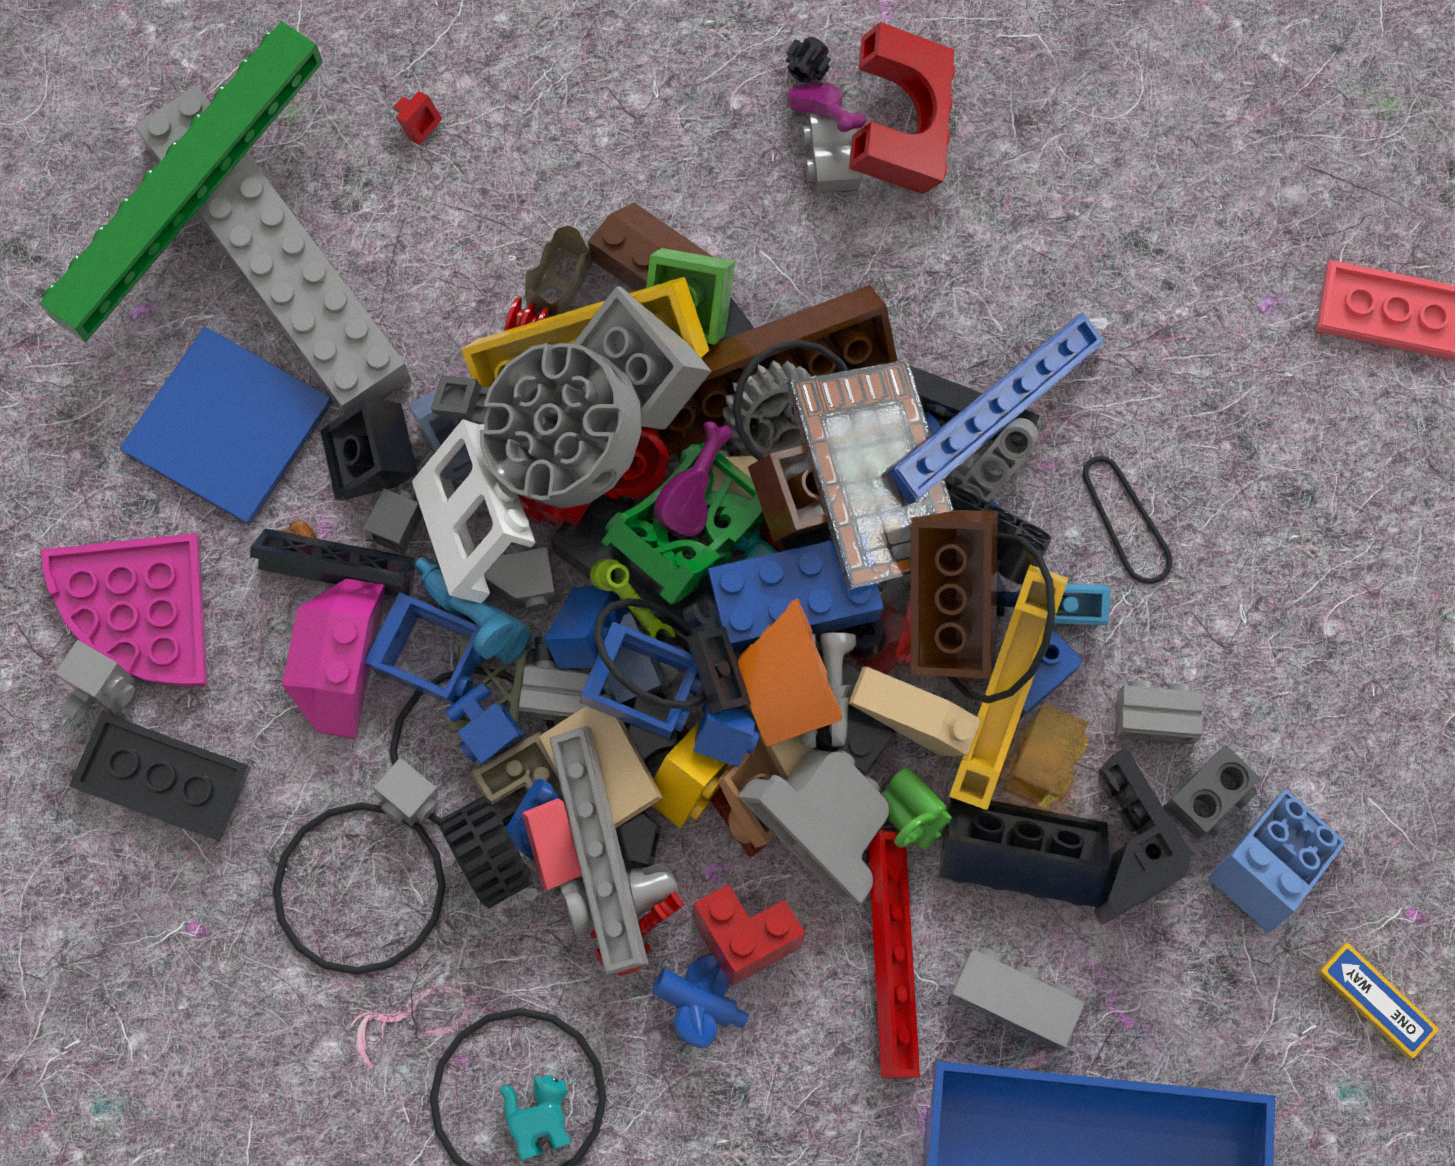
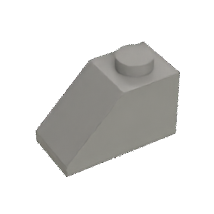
M547 547L500 555L484 573L488 588L517 608L526 607L528 611H538L549 607V603L557 602Z

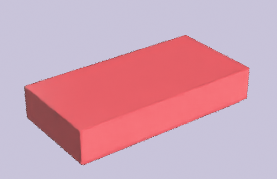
M557 798L523 812L522 817L541 887L550 890L582 876L564 802Z

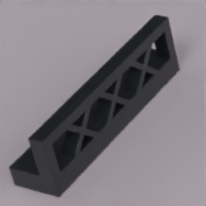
M906 364L922 414L929 411L935 419L947 423L982 394ZM1024 410L1015 419H1028L1036 426L1040 415ZM1000 430V431H999L996 435H994L990 440L993 441V440L999 435V433H1000L1002 430ZM1014 431L1009 434L1010 441L1015 446L1024 447L1028 445L1027 437L1023 433Z
M266 528L250 547V557L258 559V569L331 584H338L345 579L384 584L386 586L384 594L398 596L399 592L407 596L412 594L416 561L414 557Z

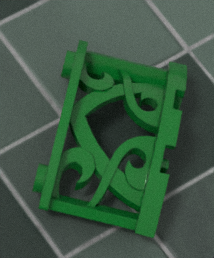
M705 443L689 446L679 459L681 465L644 501L623 513H616L607 523L605 530L608 533L601 541L607 548L614 545L660 584L664 589L659 595L671 605L694 592L698 588V583L702 577L708 575V568L726 564L733 557V554L729 551L732 545L739 544L743 536L748 540L765 521L752 479L718 451L713 464L724 472L727 477L719 491H711L714 483V474L711 470L709 484L705 492L708 518L704 530L711 544L707 547L693 540H677L669 543L667 529L660 525L655 518L653 512L655 502L661 490L670 479L695 465ZM733 480L753 498L749 499L738 494L728 493L731 481ZM718 510H722L719 521H728V527L718 528L715 526L714 516ZM652 518H653V525H652L651 523H648V521H649L650 519H652ZM635 532L641 533L644 537H640ZM683 551L690 552L694 558L691 560L684 558L682 555Z

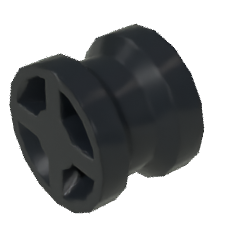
M881 618L880 621L845 628V633L856 635V645L852 652L858 657L872 658L880 654L885 648L887 638ZM869 627L868 631L859 632V630L867 629Z

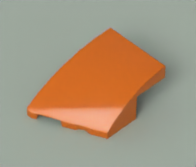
M797 598L788 604L787 609L772 625H769L761 633L760 638L754 644H751L737 660L751 702L750 707L766 747L842 720V712L827 680V670L812 639V628Z

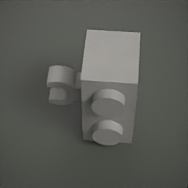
M76 640L54 673L75 690L64 702L60 712L78 724L85 719L93 701L116 714L120 707H125L131 701L135 693L134 686L137 683V680L117 662L79 640Z

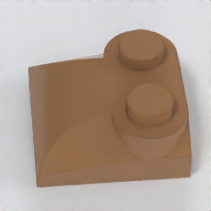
M760 737L751 755L745 753L739 767L731 765L718 779V783L731 807L729 828L732 834L742 843L752 842L755 848L768 844L774 834L737 796L746 784L753 779L769 780L772 775L781 777Z

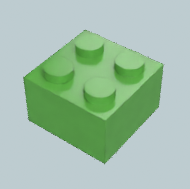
M661 248L650 255L646 288L685 277L706 342L715 345L726 334L736 261Z

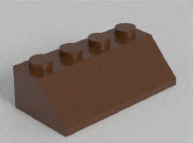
M956 510L911 518V675L991 678L996 664L998 511Z

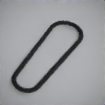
M1106 456L1092 457L1083 467L1084 481L1126 571L1133 579L1140 583L1152 584L1160 582L1168 576L1172 569L1173 558L1170 549L1115 461ZM1102 461L1111 465L1164 550L1167 564L1163 573L1153 578L1141 577L1131 568L1089 478V468L1095 462Z

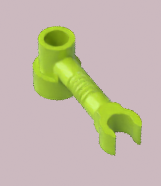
M601 559L593 565L590 578L596 588L604 591H613L622 600L626 598L640 599L628 583L629 571L624 565L613 559ZM612 570L615 571V578L613 581L610 578ZM627 606L643 626L642 629L647 636L656 639L657 631L662 629L668 637L675 638L672 627L662 624L649 609Z

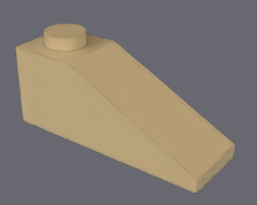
M869 667L862 668L848 702L850 705L939 756H967L981 720L951 701Z

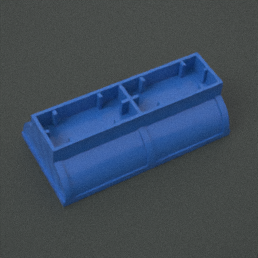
M935 1061L931 1102L926 1112L923 1166H1273L1276 1096Z

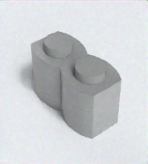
M810 114L808 126H802L803 148H810L811 159L806 160L807 182H814L815 193L859 189L861 173L849 169L852 135L856 133V129L841 132L837 128V122L831 118Z

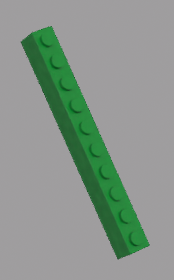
M283 21L274 30H270L264 35L258 49L251 57L245 58L240 63L234 77L227 85H222L216 91L210 105L204 112L198 113L192 119L190 128L180 140L174 141L168 147L166 156L156 168L150 169L144 175L141 185L132 196L126 197L120 203L117 213L108 224L101 226L96 231L93 241L84 252L76 255L71 260L68 270L60 280L47 288L39 304L53 321L85 343L91 338L322 65L323 61L316 43Z

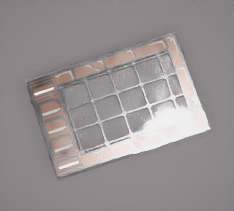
M908 360L887 364L880 363L876 366L819 376L814 375L787 382V388L848 591L870 585L876 586L882 582L911 576V518L954 510L944 478L919 500L909 504L887 473L931 436Z

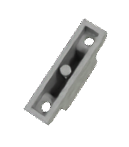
M836 749L834 752L817 750L807 752L786 780L777 775H772L769 780L753 779L749 781L737 797L838 900L861 904L873 885L872 873L862 860V854L889 814L888 802L879 792V785L871 778L863 775L854 766L856 762L853 757L841 749Z

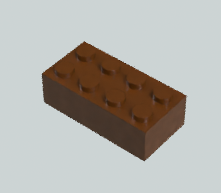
M900 420L881 425L884 438L886 439L905 436ZM879 425L856 431L859 443L861 444L882 440ZM854 432L831 438L836 449L857 445ZM828 438L826 441H828L830 449H832L830 439ZM906 438L888 441L886 444L893 467L911 453ZM811 443L770 453L748 466L773 542L835 525ZM878 443L862 446L861 450L869 476L887 475L891 465L885 445ZM858 448L837 451V460L843 480L846 483L867 478L865 466ZM832 454L833 459H834V463H835V466H836V469H837V473H838V476H839V479H840V483H841L842 480H841V476H840V473H839V469H838V466H837V463H836V459H835L834 454ZM890 476L872 480V487L881 511L902 505L898 488ZM864 481L847 485L846 490L854 515L861 516L877 511L869 482ZM842 487L850 516H852L845 490ZM901 493L902 498H903V501H904V504H905V503H907L908 501H907V499L904 497V495Z

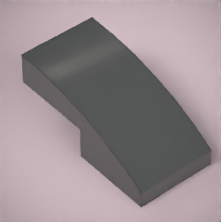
M441 375L431 411L459 422L464 419L476 424H484V418L488 409L484 407V403L490 387H482L477 379Z

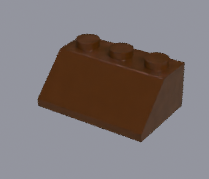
M635 202L610 213L588 240L592 261L635 291L646 288L650 255L661 248L713 257Z

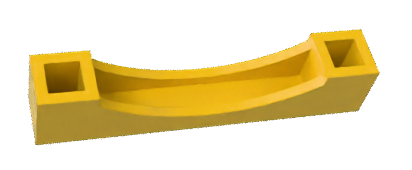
M1030 565L985 693L987 696L1012 687L1028 671L1041 646L1048 611L1045 580L1038 567ZM1050 572L1054 586L1055 612L1057 613L1068 578ZM1034 676L1013 696L989 704L982 702L977 716L981 719L968 755L962 758L949 797L985 810L988 809Z

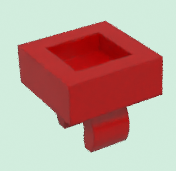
M420 91L411 100L401 97L392 107L396 112H399L396 119L409 140L418 145L422 144L442 120L430 97Z

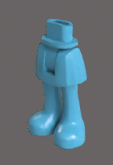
M425 557L420 558L415 563L414 568L422 575L421 583L434 601L448 613L458 617L468 616L478 625L480 630L473 641L474 649L484 659L495 655L504 664H510L521 657L526 651L525 646L530 643L531 632L529 627L519 619L512 617L485 601L480 604L449 596L439 563Z

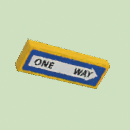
M1347 942L1342 944L1317 972L1408 1059H1413L1439 1031L1438 1027Z

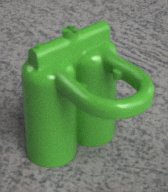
M909 767L899 771L890 781L889 788L881 793L889 806L887 819L899 831L894 840V843L899 848L910 844H917L922 850L926 851L935 839L938 840L943 836L941 831L951 822L952 817L947 813L944 802Z

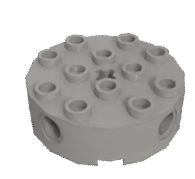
M545 343L531 346L508 362L490 386L484 403V407L488 409L484 418V430H480V446L491 474L511 492L561 509L589 504L612 489L631 466L642 432L640 400L629 377L607 358L584 346L571 343L554 345Z

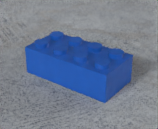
M862 533L860 537L863 547L868 550L864 533ZM857 534L856 536H857V540H858V543H859V546H860V550H862V546H861V543H860V540H859V536H858V534ZM840 539L708 568V584L713 604L717 611L719 628L726 627L734 654L744 652L751 644H754L760 638L761 633L769 625H772L787 609L788 604L797 598L814 635L880 621L884 609L877 582L854 587ZM867 552L866 557H867L869 566H871L872 563H871L870 555H869V552ZM862 554L865 566L867 567L865 556Z

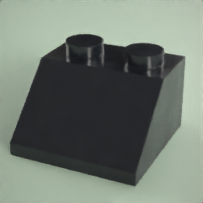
M364 399L320 430L336 500H346L379 492L383 488L387 490L392 489L417 474L415 458L401 403Z

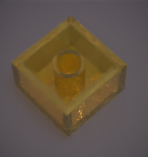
M1043 703L1031 720L1002 790L1045 809L1054 800L1059 802L1063 794H1067L1075 776V772L1069 770L1070 766H1074L1078 758L1081 759L1088 745L1090 736L1085 735L1084 732L1089 722Z

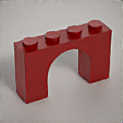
M879 22L861 37L858 69L894 82L909 95L917 113V129L915 134H906L871 121L852 135L849 169L922 194L927 193L944 182L947 174V164L945 163L946 149L950 140V131L948 130L949 113L953 105L951 87L955 75V66L953 65L955 49L883 22Z

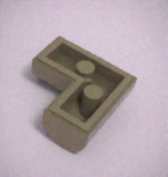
M539 732L470 772L482 795L489 799L493 806L523 788H526L528 791L531 785L538 779H543L550 783L553 791L563 796L557 770L539 737L541 735Z

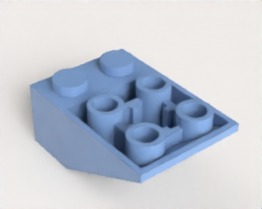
M1285 788L1224 856L1208 876V879L1265 931L1270 933L1295 912L1345 845L1346 841Z

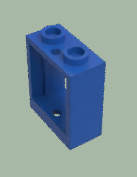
M399 592L364 662L378 674L452 705L471 690L473 685L472 675L478 663L482 664L485 659L474 649L473 641L480 630L478 625ZM418 617L470 639L446 689L394 667Z
M612 622L604 644L607 654L613 662H615L621 646L686 673L675 700L685 701L688 693L697 695L702 682L692 654ZM598 654L582 691L581 704L667 740L670 739L673 729L679 732L682 731L690 712L689 709L671 708L666 722H663L601 696L610 671Z

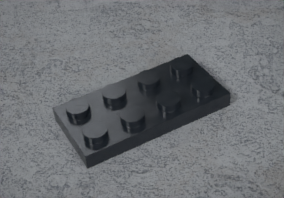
M101 712L69 786L220 842L251 767Z

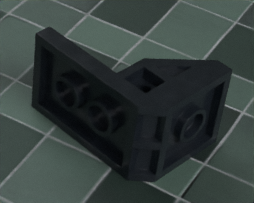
M1127 748L1112 755L1098 770L1101 774L1099 782L1103 790L1110 798L1115 797L1122 808L1120 816L1123 823L1130 832L1136 831L1138 835L1125 843L1124 847L1112 855L1109 864L1110 870L1099 908L1095 907L1093 911L1101 925L1184 878L1187 875L1191 858L1190 850Z

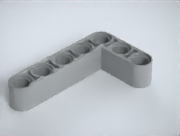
M887 402V403H882V404H876V406H883V405H888V404H893V403H892V402ZM872 405L861 407L859 410L871 408ZM896 405L877 409V414L885 416L889 422L900 420L906 436L907 431L902 414ZM845 410V411H839V412H836V413H837V414L846 413L847 410ZM873 410L859 412L855 430L859 431L876 426L873 421L875 412ZM903 412L908 431L911 434L909 424L906 419V415ZM840 416L843 420L849 423L850 416ZM1017 418L1012 420L971 467L962 462L944 480L962 489H972L978 497L989 502L1030 455L1038 441L1037 427L1028 419ZM1014 431L1023 433L1027 437L1028 445L1024 447L1015 446L1010 441L1009 434ZM988 460L999 462L1003 468V473L992 475L986 470L985 462Z

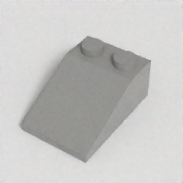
M618 286L612 291L573 343L584 346L607 358L629 377L640 400L641 426L665 430L711 373L710 368L686 341L622 287Z

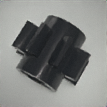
M807 37L802 43L795 39L786 52L788 57L785 61L789 63L787 66L788 72L800 82L809 83L813 77L821 81L830 68L828 64L831 58L827 56L829 50L817 38Z

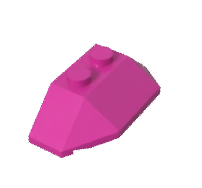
M345 579L297 608L282 686L318 733L357 738L370 667L364 661L376 639L386 587L384 584Z

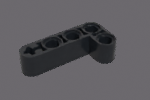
M944 479L941 480L951 511H998V533L1022 536L1044 556L1051 541V536L1047 532ZM926 494L911 504L925 502L927 500ZM927 503L908 507L906 510L907 514L912 517L932 514ZM931 504L933 514H935L933 504ZM997 541V560L1000 561L997 567L998 572L1008 580L1023 585L1029 566L1038 567L1036 559L1018 543Z

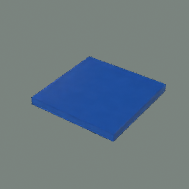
M204 326L119 449L132 459L250 526L333 401L331 397Z

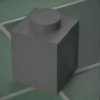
M383 488L363 528L368 539L404 555L423 516L420 505L416 502L417 498L401 489H396L394 493Z

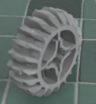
M772 361L769 369H765L758 364L757 373L751 375L745 383L741 402L744 430L756 450L763 455L804 445L803 442L806 439H810L808 435L809 430L806 428L799 401L797 406L793 405L792 398L794 393L796 394L793 382L814 377L810 376L806 369L801 366L795 368L788 361L782 367L779 363ZM733 383V389L736 392L737 383ZM735 394L726 395L728 406L722 409L723 417L725 418L724 424L731 428V441L735 447L741 449L747 456H751L736 431L732 407ZM751 418H756L757 425L755 429L750 428Z

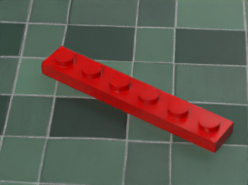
M879 830L868 845L869 869L873 876L870 898L872 906V937L874 942V975L876 980L881 1078H920L906 846L899 848L894 843L899 833Z

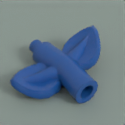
M712 953L694 960L687 967L685 979L666 968H662L654 982L652 994L678 1008L673 1021L675 1032L682 1040L694 1047L703 1049L713 1043L717 1035L716 1024L727 1027L731 1023L743 1028L749 1017V1013L737 1008L736 1000L724 996L730 983Z

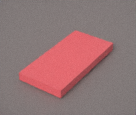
M1329 260L1325 268L1316 332L1455 360V285Z

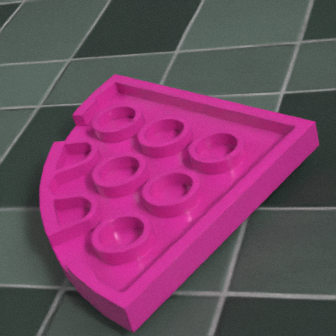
M197 533L41 550L42 569L48 591L53 597L56 607L63 617V621L82 643L117 662L131 676L144 681L177 687L208 686L200 537Z

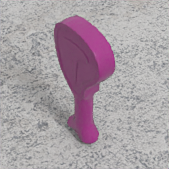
M826 82L809 83L792 87L787 91V105L790 109L815 113L821 117H829L837 122V128L841 132L862 128L866 124V117L862 113H851L842 108V92L834 84Z
M712 421L705 422L706 440L695 465L670 479L658 495L653 512L659 524L669 531L682 536H695L704 528L708 518L705 499L706 488L709 484L708 473L719 448L732 439V431L728 426L718 427Z

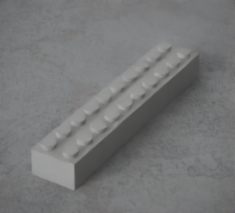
M198 86L193 87L135 124L145 146L158 163L166 156L168 147L174 141L180 140L190 128L192 119L198 113L204 112L210 105V102ZM246 153L196 212V215L343 414L364 399L382 400L411 380L405 362L250 155Z

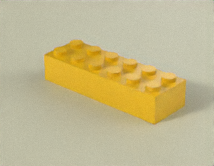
M685 277L629 293L686 341L700 358L709 351ZM605 301L476 339L461 349L471 378L477 379L482 387H490L505 365L531 346L545 343L551 345L559 343L573 344Z

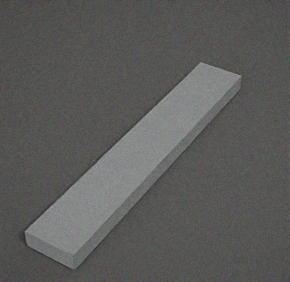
M584 726L550 737V744L605 974L613 975L647 965L648 960L591 727Z

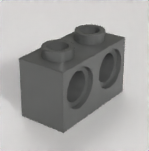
M1224 745L1163 806L1197 839L1208 832L1214 837L1230 821L1225 814L1234 805L1242 809L1257 794L1252 787L1261 778L1227 745ZM1221 773H1228L1234 777L1236 781L1235 790H1228L1221 784ZM1194 800H1202L1208 805L1210 811L1208 818L1200 817L1195 813L1193 809Z

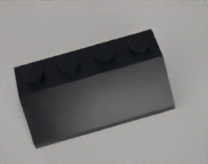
M950 797L948 814L952 819L945 826L939 877L951 879L958 883H973L988 886L995 890H1009L1029 894L1036 898H1050L1066 901L1077 906L1086 905L1099 908L1110 870L1107 822L993 800L990 801L988 809L985 810Z

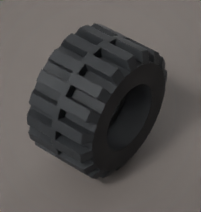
M481 796L440 819V830L481 904L490 909L532 885V875L489 799Z

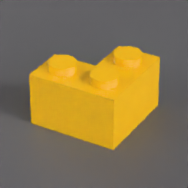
M699 722L669 752L654 778V782L663 798L651 806L680 829L690 817L697 821L711 803L709 799L720 787L718 779L731 766V764L693 751L696 729Z

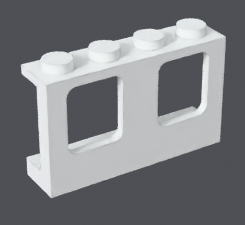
M462 419L412 480V484L449 596L482 604L490 594L484 573L511 542L532 547L535 540L518 494L511 492L491 474L480 446V430H484V424H476ZM465 444L473 467L469 476L455 491L452 481L441 478L440 473ZM485 500L493 521V527L475 549L466 521Z

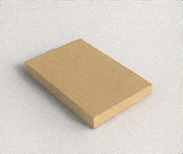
M605 694L602 695V696H604V697L610 699L609 696H607V695H605ZM585 706L539 737L556 768L549 738L584 726L591 727L614 825L617 828L663 797L623 721Z

